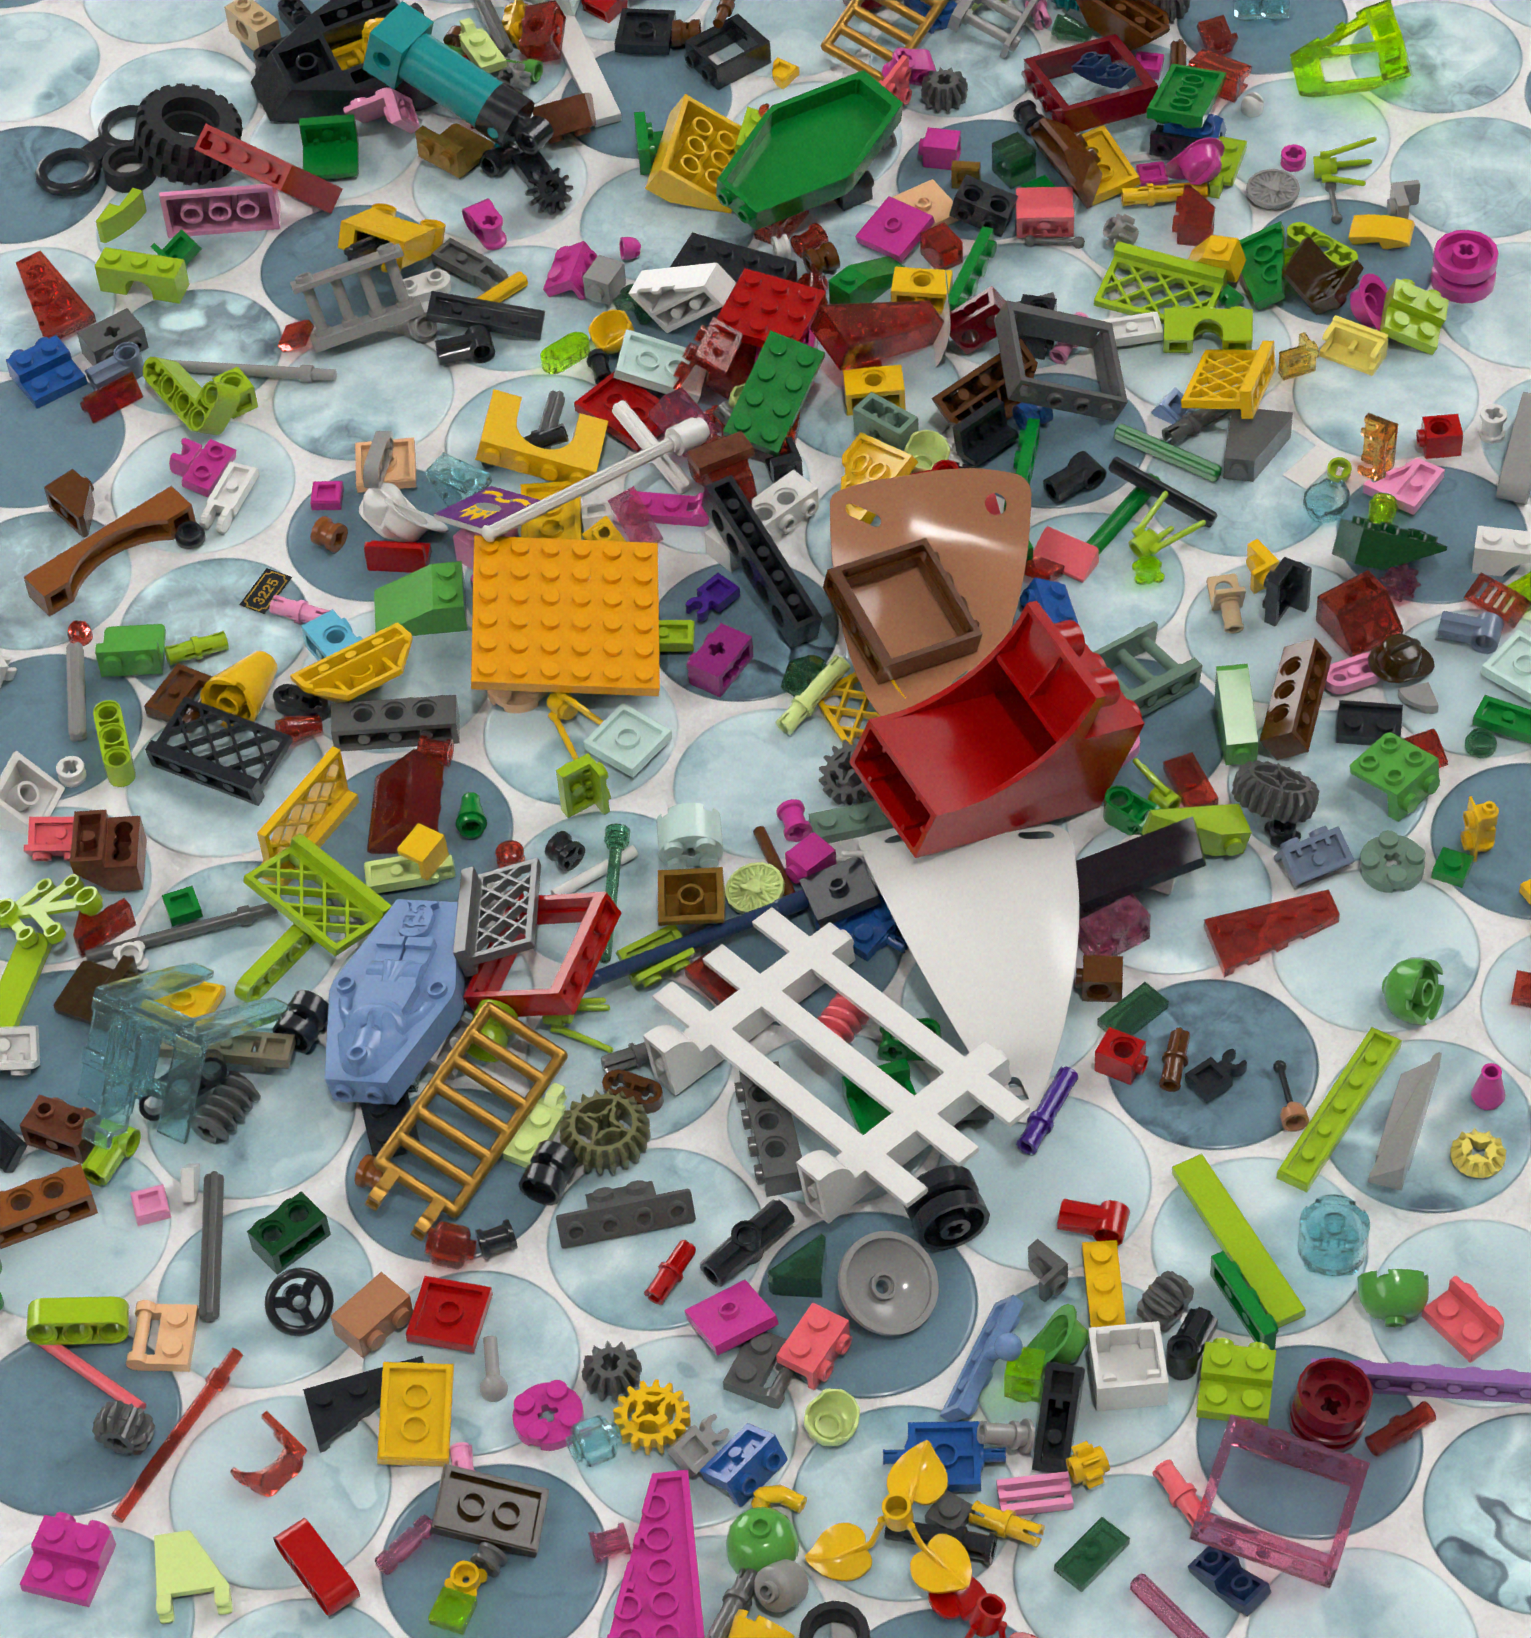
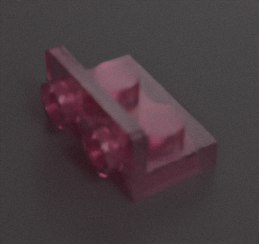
M683 387L664 395L648 413V416L664 435L668 428L691 417H700L707 423L710 437L706 442L713 439L720 432Z

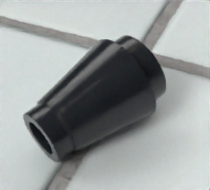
M513 143L505 149L498 146L486 150L480 158V166L483 172L488 176L501 175L512 163L511 156L520 153L518 146Z

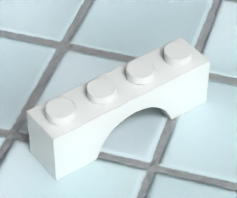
M1478 526L1472 573L1503 577L1512 567L1531 563L1530 531Z

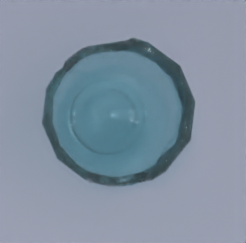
M1325 478L1319 483L1311 485L1304 492L1303 508L1308 516L1316 522H1336L1347 513L1350 491L1343 480L1337 483L1329 478Z

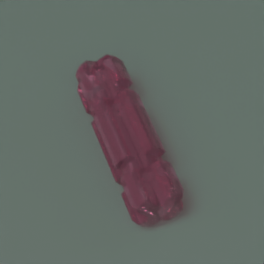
M421 1515L412 1523L414 1525L413 1528L408 1527L388 1546V1551L383 1550L375 1558L374 1561L377 1568L385 1575L394 1571L398 1567L396 1564L398 1561L402 1563L423 1543L421 1541L423 1538L428 1539L432 1535L430 1533L432 1520L426 1515Z

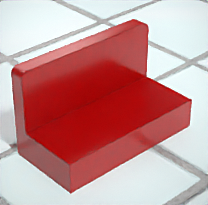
M371 540V542H365L364 544L368 571L412 573L428 566L430 563L431 543Z

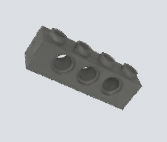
M438 695L331 703V736L333 745L343 752L460 743V715L456 695Z
M779 1061L773 1062L780 1068ZM739 1071L740 1082L734 1083L738 1103L744 1102L746 1108L741 1110L744 1130L751 1129L752 1137H747L750 1156H757L759 1163L754 1165L757 1185L764 1184L766 1197L801 1191L802 1186L796 1162L802 1158L791 1112Z

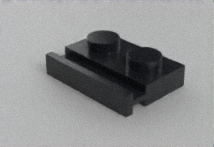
M1339 700L1336 743L1372 746L1386 733H1393L1401 737L1403 705Z
M407 1090L396 1105L360 1102L371 1152L375 1157L411 1107ZM415 1124L409 1135L420 1142ZM400 1146L393 1157L405 1155L408 1150Z

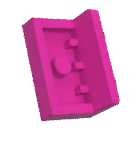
M585 241L561 247L555 253V258L548 272L543 290L549 297L573 290L580 300L586 299L583 276L597 258V254L591 250Z

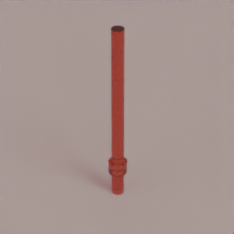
M231 1348L218 1368L213 1367L205 1378V1386L112 1512L111 1516L116 1521L124 1522L218 1391L222 1392L229 1383V1375L243 1357L239 1350Z

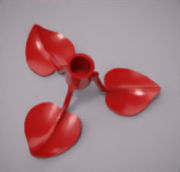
M973 1576L969 1587L965 1590L942 1594L928 1592L930 1606L940 1617L953 1620L961 1616L963 1621L969 1620L971 1627L964 1638H973L975 1634L980 1637H988L997 1631L999 1638H1006L1005 1629L1007 1623L1002 1621L1006 1612L1005 1602L999 1596L987 1593L981 1583ZM1015 1632L1009 1638L1038 1637L1025 1632Z

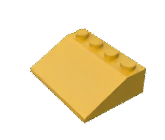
M685 94L669 113L645 189L670 203L731 214L732 210L728 206H723L716 197L717 178L736 154L734 149L741 126Z

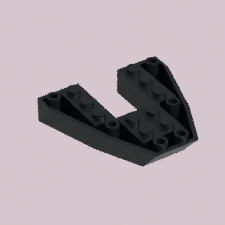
M330 0L308 16L270 52L250 82L269 120L299 121V118L346 115L343 108L351 105L350 102L361 97L369 98L374 96L375 92L379 89L391 88L363 69L364 63L342 71L331 50L362 39V30L364 29L365 22L369 19L385 18L398 6L396 0ZM404 80L394 89L412 99L416 112L438 104Z

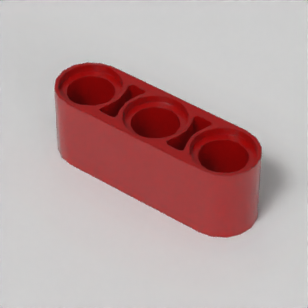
M306 1518L299 1520L273 1537L274 1543L284 1560L328 1617L360 1597V1592L351 1576Z

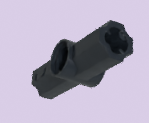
M771 1200L750 1220L740 1221L732 1228L731 1236L700 1263V1270L713 1285L722 1287L745 1265L759 1262L763 1257L764 1249L795 1222L794 1215L781 1200Z

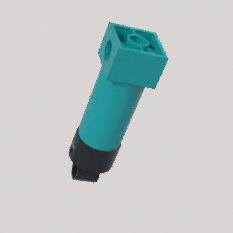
M402 1L370 32L363 69L392 89H395L404 80L495 142L494 148L501 146L505 149L516 141V144L523 152L534 155L552 138L553 128L545 118L541 116H533L531 118L535 104L531 99L507 83L501 82L431 36L434 21Z

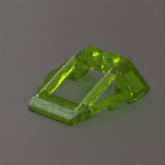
M1384 0L1356 12L1357 17L1347 24L1342 21L1334 26L1335 31L1321 40L1317 37L1290 54L1300 96L1315 98L1367 92L1414 76L1405 41L1391 0ZM1366 26H1369L1374 38L1373 42L1329 47ZM1378 52L1381 76L1326 82L1321 59Z

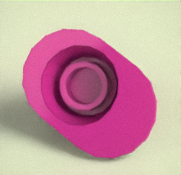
M1209 137L1197 140L1166 164L1164 171L1172 179H1187L1193 185L1209 182L1217 177L1221 171V157L1224 154L1225 147L1222 141L1217 138Z
M1371 273L1364 275L1360 280L1359 287L1351 292L1350 307L1353 315L1362 325L1375 327L1380 331L1384 301L1388 290L1383 281Z

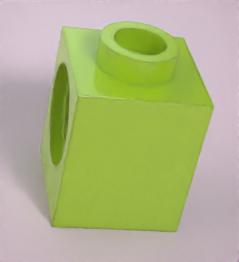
M238 366L212 378L214 382L236 386L240 391V402L231 417L232 419L258 408L255 388Z

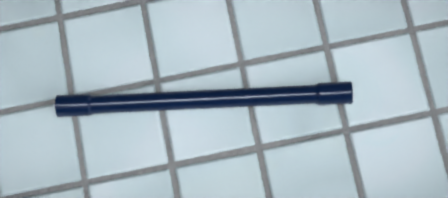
M803 890L796 891L778 898L770 904L725 920L724 923H717L597 969L584 994L596 990L604 984L659 964L693 947L695 950L753 928L752 921L771 907L784 917L807 909L809 907L807 896Z

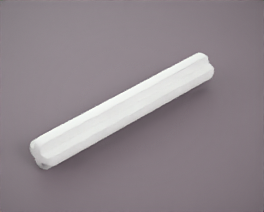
M621 400L614 404L612 413L642 450L659 442L626 401ZM669 453L652 460L678 493L682 494L691 488V480Z

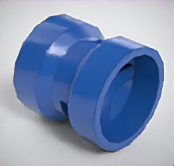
M1021 402L1012 409L1016 424L1023 430H1026L1028 418L1040 419L1041 424H1046L1053 420L1052 408Z

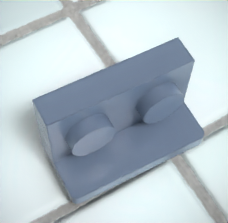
M1322 826L1309 833L1310 838L1299 841L1298 837H1295L1280 844L1281 850L1274 855L1276 862L1282 860L1294 887L1355 862L1339 826L1328 830L1327 826Z

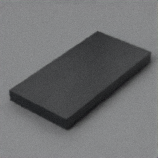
M1193 816L1077 860L1079 904L1083 912L1206 866L1197 824Z

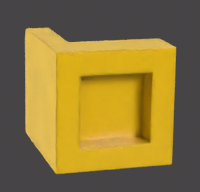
M419 823L397 848L399 855L418 863L421 878L427 881L449 856L445 835Z

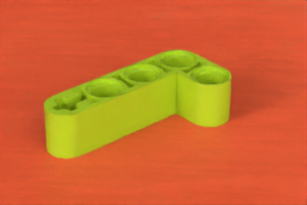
M149 357L144 362L142 370L144 379L190 430L210 435L222 434L240 402V391L236 386L209 381L201 388L177 361Z

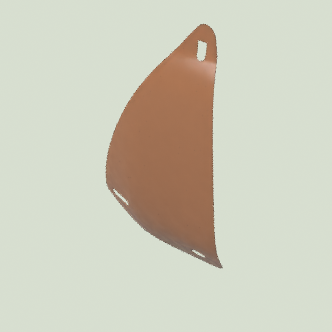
M946 469L869 481L839 490L832 495L830 499V537L833 568L926 538L933 551L938 552L940 562L945 571L951 574L959 595L966 599L968 610L973 619L980 623L979 629L983 634L977 652L894 679L906 697L904 698L891 681L877 684L841 621L856 675L867 698L880 716L911 707L944 690L965 671L969 672L977 666L1011 630L1025 572L1030 532L1032 495L1030 485L1022 476L991 469ZM998 493L1004 497L1006 501L1004 513L993 515L988 512L985 506V500L988 495ZM854 504L878 515L881 524L875 527L850 516L846 512V505ZM917 565L851 586L891 658L958 637Z

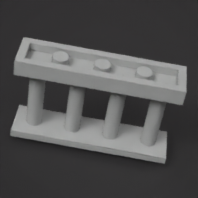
M960 0L951 14L947 27L957 32L961 24L972 25L1004 43L999 56L1004 59L1009 50L1014 52L1022 39L1018 35L1040 0H1027L1029 4L1023 13L1000 0ZM974 3L978 5L982 3L1016 22L1012 32L1009 34L973 14L974 11L971 8Z
M387 243L381 245L374 253L315 274H311V272L302 273L295 277V281L290 282L294 295L301 292L304 294L316 327L314 334L309 335L316 353L425 314L418 297L412 298V296H408L396 258L404 256L399 244ZM382 263L386 265L398 299L395 305L387 308L381 306L368 269ZM354 273H358L371 309L369 314L359 318L356 315L354 316L341 278ZM329 282L343 317L342 324L334 327L326 324L314 291L315 287Z

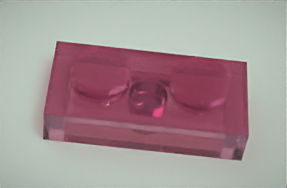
M634 486L608 500L630 542L658 543L664 540Z

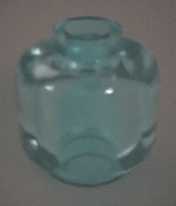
M595 1415L573 1424L570 1429V1435L566 1437V1443L574 1462H581L585 1467H594L615 1458L618 1452L617 1443L622 1442V1436L615 1422L609 1423L602 1415Z

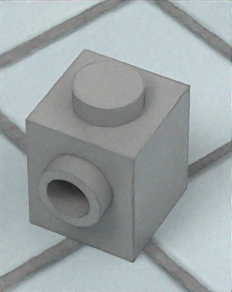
M598 255L583 276L585 298L611 306L626 285L624 262Z

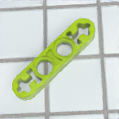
M303 914V917L308 921L322 922V915ZM326 915V923H330L329 915ZM293 924L241 976L235 986V996L249 1005L258 1002L316 941Z

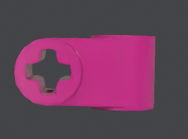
M902 47L897 48L893 52L892 60L887 62L882 68V74L886 78L902 55L908 56L909 68H911L909 84L922 86L923 77L928 76L930 70L936 71L929 50L906 49Z
M489 198L462 209L463 219L468 229L474 233L484 248L497 250L506 244L507 238L502 230L503 218Z

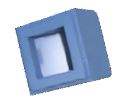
M1175 387L1150 413L1170 424H1174L1181 420L1182 415L1188 412L1192 413L1195 409L1181 407L1183 394Z

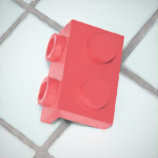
M29 817L28 844L24 845V852L29 856H33L32 860L52 861V856H64V860L70 861L74 817Z
M812 1302L777 1353V1363L807 1377L808 1388L816 1390L821 1381L826 1382L834 1368V1362L839 1354L844 1355L851 1345L852 1336H850L849 1320Z

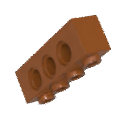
M81 1164L65 1167L53 1174L29 1180L23 1185L6 1191H0V1249L98 1213Z

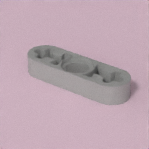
M392 431L375 432L363 469L365 488L381 489L393 454Z

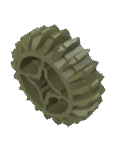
M610 1088L606 1094L600 1095L595 1089L592 1097L589 1098L582 1094L581 1103L572 1101L570 1110L564 1111L563 1121L559 1125L560 1143L574 1152L578 1159L576 1167L584 1165L587 1173L597 1168L600 1176L604 1169H610L615 1175L617 1167L622 1166L628 1170L629 1161L638 1163L640 1153H646L647 1142H650L651 1138L650 1120L645 1113L643 1105H637V1100H635L634 1096L626 1099L623 1090L617 1095H613ZM619 1121L625 1122L631 1129L624 1128V1124L619 1123ZM579 1135H585L586 1139L590 1140L591 1143L585 1142Z

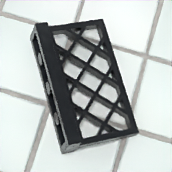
M184 697L157 741L150 740L145 751L153 767L259 806L265 797L263 793L264 787L289 749L293 739L292 736ZM188 709L200 712L201 718L185 724L183 722V717ZM218 720L227 723L228 728L210 733L208 724ZM201 726L205 727L207 735L189 741L187 731ZM245 730L253 732L255 738L237 744L234 734ZM183 733L185 743L174 747L167 745L170 737ZM231 735L233 745L216 751L213 741ZM271 740L281 742L276 750L267 753L263 752L262 743ZM210 743L212 753L200 757L194 755L193 748ZM258 746L259 756L242 760L240 751ZM234 753L237 754L239 763L227 767L220 764L219 758ZM261 763L264 764L265 768L259 778L247 775L246 768Z

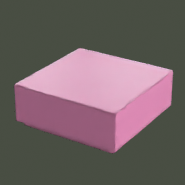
M164 1184L130 1192L138 1226L171 1218Z

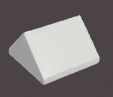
M18 751L13 752L0 776V829L28 835L29 817H50L65 787Z

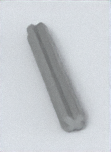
M80 642L69 643L66 647L68 731L70 740L73 742L78 740L84 741L87 737L84 649Z

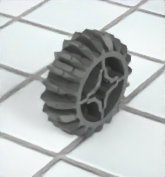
M1256 760L1240 765L1232 784L1233 789L1231 793L1234 795V799L1240 802L1242 807L1248 808L1251 813H1257L1261 817L1270 818L1272 821L1279 820L1282 823L1287 821L1293 824L1306 822L1307 819L1312 817L1319 801L1320 791L1308 776H1303L1300 771H1294L1290 767L1281 766L1279 763L1273 764L1269 761L1263 763Z

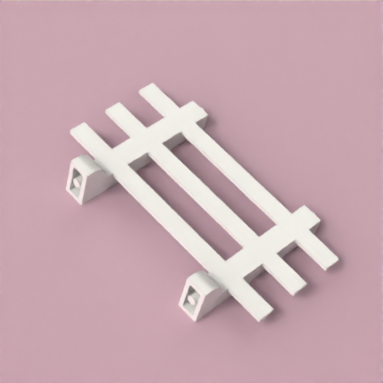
M771 907L752 921V924L757 930L786 951L787 954L761 974L723 944L702 958L705 965L738 990L713 1010H707L673 981L652 996L653 1001L687 1027L685 1031L680 1032L672 1025H661L643 1035L654 1078L676 1096L726 1059L840 1153L834 1158L824 1150H817L808 1153L796 1162L806 1205L828 1224L877 1185H880L907 1208L928 1192V1188L902 1166L928 1145H932L958 1167L979 1152V1147L953 1126L979 1105L984 1106L1009 1127L1030 1112L1028 1105L1004 1088L1011 1081L1010 1061L1001 1049H994L984 1041L964 1057L848 967L856 960L853 950V938L846 930H840L830 922L813 935L808 936ZM826 983L942 1075L914 1096L798 1003ZM774 1021H777L891 1114L866 1134L862 1135L749 1044L748 1041Z

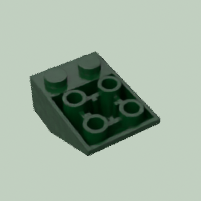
M1353 515L1352 521L1341 518L1332 554L1356 565L1384 570L1447 551L1448 546L1438 543L1437 536L1427 534L1422 530L1408 528L1407 530L1399 528L1398 525L1382 521L1379 524L1372 522L1370 519Z

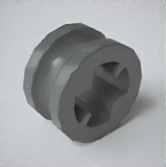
M481 1542L478 1546L479 1553H474L470 1560L478 1569H484L488 1576L497 1577L501 1572L499 1566H504L507 1563V1557L496 1546L487 1542Z

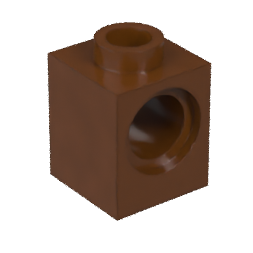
M1083 955V968H1076V988H1082V1001L1122 1002L1123 956Z

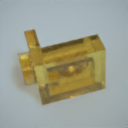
M1306 332L1299 334V344L1297 347L1279 352L1278 374L1283 381L1316 371V358L1319 357V350L1315 341H1311Z

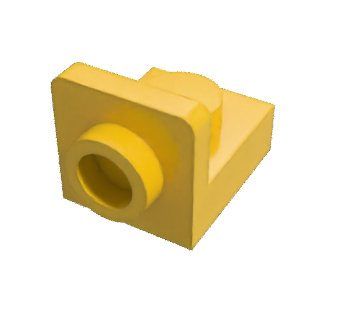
M1258 539L1247 544L1246 564L1251 571L1250 590L1254 594L1266 589L1264 588L1266 575L1270 570L1274 571L1279 564V560Z

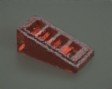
M1482 572L1463 597L1483 611L1499 615L1504 623L1513 629L1531 605V602L1525 596ZM1483 584H1488L1479 599L1475 596ZM1493 588L1496 589V592L1489 600V602L1485 603L1484 601L1491 593ZM1503 593L1505 595L1497 608H1494L1493 606ZM1510 599H1513L1514 601L1512 602L1508 610L1505 613H1503L1502 611L1505 608V606L1508 604Z

